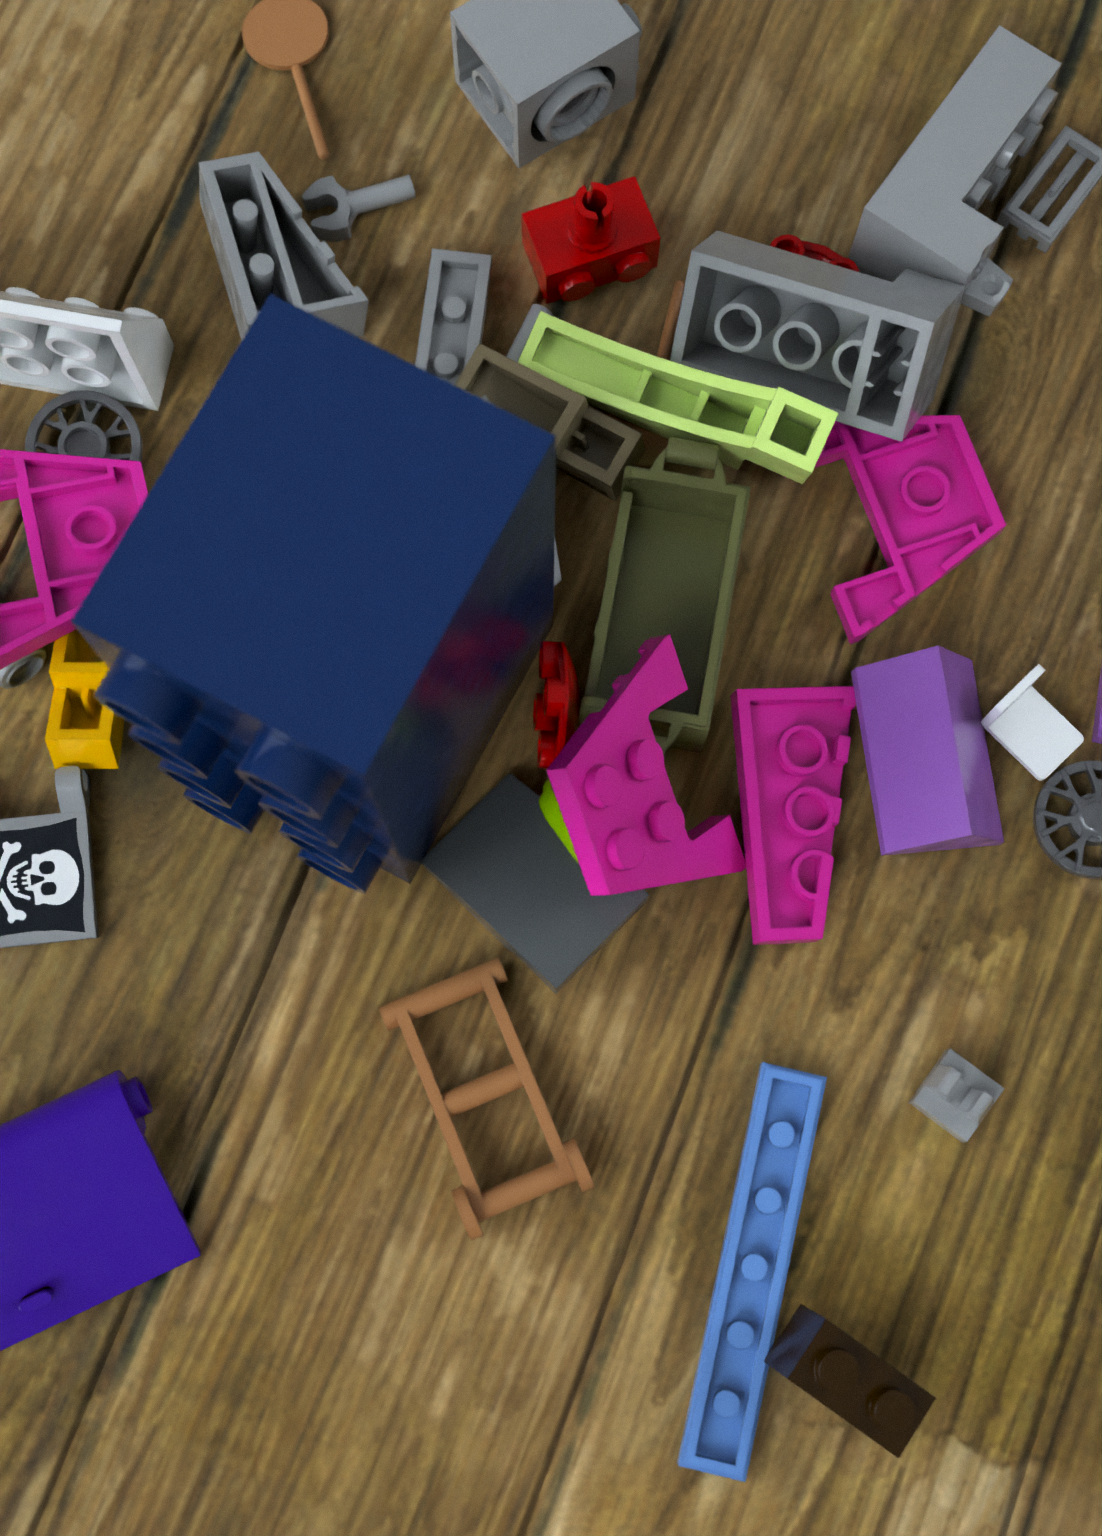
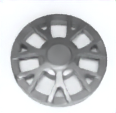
M87 390L68 392L46 403L31 421L25 441V451L37 452L38 448L51 454L141 461L143 454L140 430L130 412L114 398L103 393ZM80 403L85 421L75 422L68 426L62 409ZM87 403L96 404L91 412L88 410ZM104 407L119 415L106 432H103L94 424ZM55 413H57L59 416L58 422H54L49 419ZM125 422L128 429L119 430L120 426ZM44 425L62 432L58 439V447L38 442ZM131 437V453H110L109 441Z
M1092 760L1076 762L1060 769L1043 785L1034 804L1033 826L1040 847L1054 864L1075 876L1088 879H1102V859L1101 867L1082 865L1085 845H1101L1102 850V777L1097 779L1095 773L1102 774V761ZM1086 773L1092 793L1080 797L1069 777ZM1062 781L1066 791L1055 786ZM1050 794L1072 803L1067 816L1045 810ZM1045 818L1053 820L1055 825L1047 828ZM1067 826L1069 832L1077 841L1060 851L1054 845L1049 834ZM1074 851L1076 853L1075 862L1065 855Z

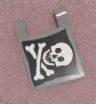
M78 766L60 767L55 772V787L61 813L0 819V948L99 938L89 817L90 779L87 771Z

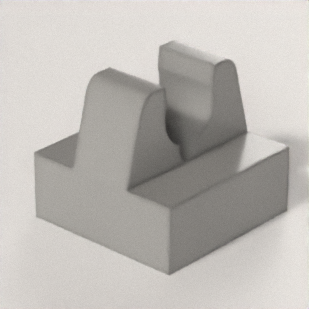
M950 1048L944 1051L908 1103L960 1142H968L1005 1088Z

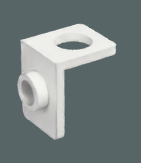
M1038 664L983 718L981 724L1037 780L1042 781L1083 743L1084 737L1031 686L1046 671Z

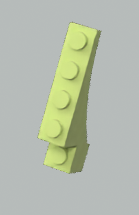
M540 311L518 360V363L586 397L588 404L666 439H669L670 436L719 445L718 457L721 463L736 470H739L744 459L800 484H803L812 474L839 414L784 388L778 387L776 389L694 369L615 342Z

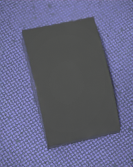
M509 773L422 858L421 864L510 952L513 951L557 994L647 903L649 894L644 889L614 895L590 896L580 864L576 862L542 814L539 806L540 796Z

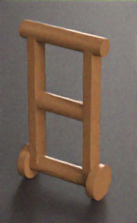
M499 957L378 1007L388 1031L400 1026L463 1184L451 1190L471 1241L484 1236L479 1222L574 1181L578 1182L582 1193L595 1188L575 1139L572 1138L563 1143L561 1142L497 988V985L508 981ZM484 991L514 1063L441 1093L413 1021ZM524 1087L554 1161L481 1192L452 1117Z

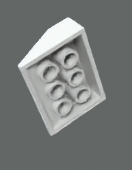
M9 287L5 292L0 291V384L56 394L82 390L95 391L108 395L125 406L154 411L159 410L174 348L163 319L158 318L152 312L140 308L130 307L124 309L123 312L99 308L96 304L82 298L69 297L64 302L44 299L29 290L18 287Z

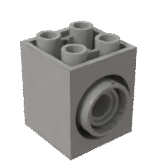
M470 0L450 12L455 82L519 169L559 144L580 135L594 123L635 99L637 71L639 70V42L642 36V28L634 10L626 3L620 5L617 0Z

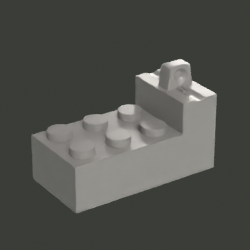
M999 25L864 207L848 256L858 266L860 273L894 282L907 268L937 279L965 285L960 303L986 316H990L997 309L1013 282V278L989 259L1004 227L977 210L985 198L990 202L994 200L1012 171L1008 167L1017 155L1024 158L1043 129V125L1040 123L1050 111L1059 94L1051 86L1062 63Z
M716 231L691 250L670 361L730 379L770 388H784L838 412L839 414L835 420L837 422L902 442L933 401L965 285L937 279L907 268L894 282Z

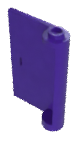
M120 1070L114 1071L0 1124V1351L201 1256V1250L145 1136L146 1123L144 1116L152 1113L153 1110L148 1094L137 1076L127 1080ZM45 1286H49V1287H50V1288H48V1289L42 1290V1291H40V1292H38V1293H36V1294H33V1295H31V1296H29V1297L23 1299V1297H24L25 1295H28V1294H30V1293H32V1292H34V1291H36V1290H38V1289H40V1288H42V1287H45Z

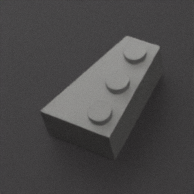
M260 152L199 162L200 205L241 341L270 294L357 337L364 336L369 300L358 285L353 287L335 262V254L325 240L320 242L304 221L302 209Z

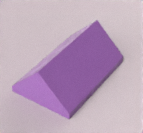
M938 645L853 669L851 675L881 856L995 846L1004 843L985 731L981 724L982 714L972 660Z

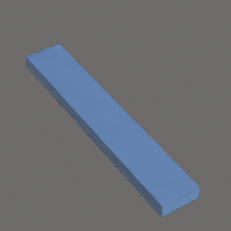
M765 1062L760 1063L677 1460L678 1466L746 1482L769 1365L764 1360L774 1343L827 1077Z

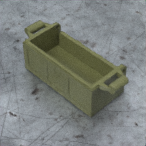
M670 436L667 447L659 454L650 469L626 466L624 470L619 512L613 544L610 547L605 587L599 619L595 626L591 662L585 694L581 699L578 723L579 728L589 713L601 711L614 693L612 683L618 675L629 674L641 658L638 649L645 640L650 637L670 634L688 690L649 714L650 725L664 757L665 751L668 748L702 753L709 733L751 490L749 486L726 483L723 466L718 457L719 445ZM669 462L715 470L714 477L710 479L663 470L664 463Z

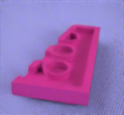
M854 687L736 689L730 695L753 945L817 942L823 939L834 862L831 851L835 826L839 824L842 799L839 798L843 766L848 762L851 737L848 736L851 710L856 706Z

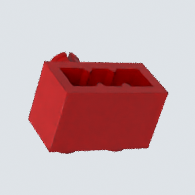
M635 176L609 185L591 182V191L587 192L586 186L583 185L573 197L521 214L522 244L546 304L560 299L576 301L589 295L596 287L617 280L623 283L632 282L644 277L652 268L657 267L661 238Z

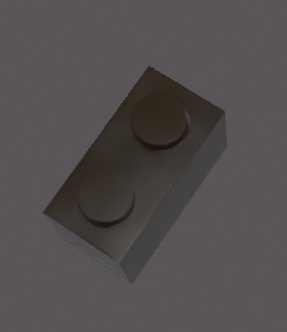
M800 1304L764 1360L766 1364L897 1458L900 1457L936 1400L933 1395L839 1327Z

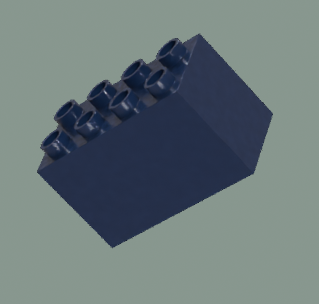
M270 294L71 620L74 627L109 668L93 696L105 707L133 724L128 735L141 746L161 757L162 759L157 766L158 769L187 787L183 796L205 812L241 831L252 834L266 810L284 822L279 833L300 847L296 856L301 861L330 879L359 893L366 894L380 868L411 884L421 866L422 858L431 848L537 656L541 641H545L553 627L556 436Z

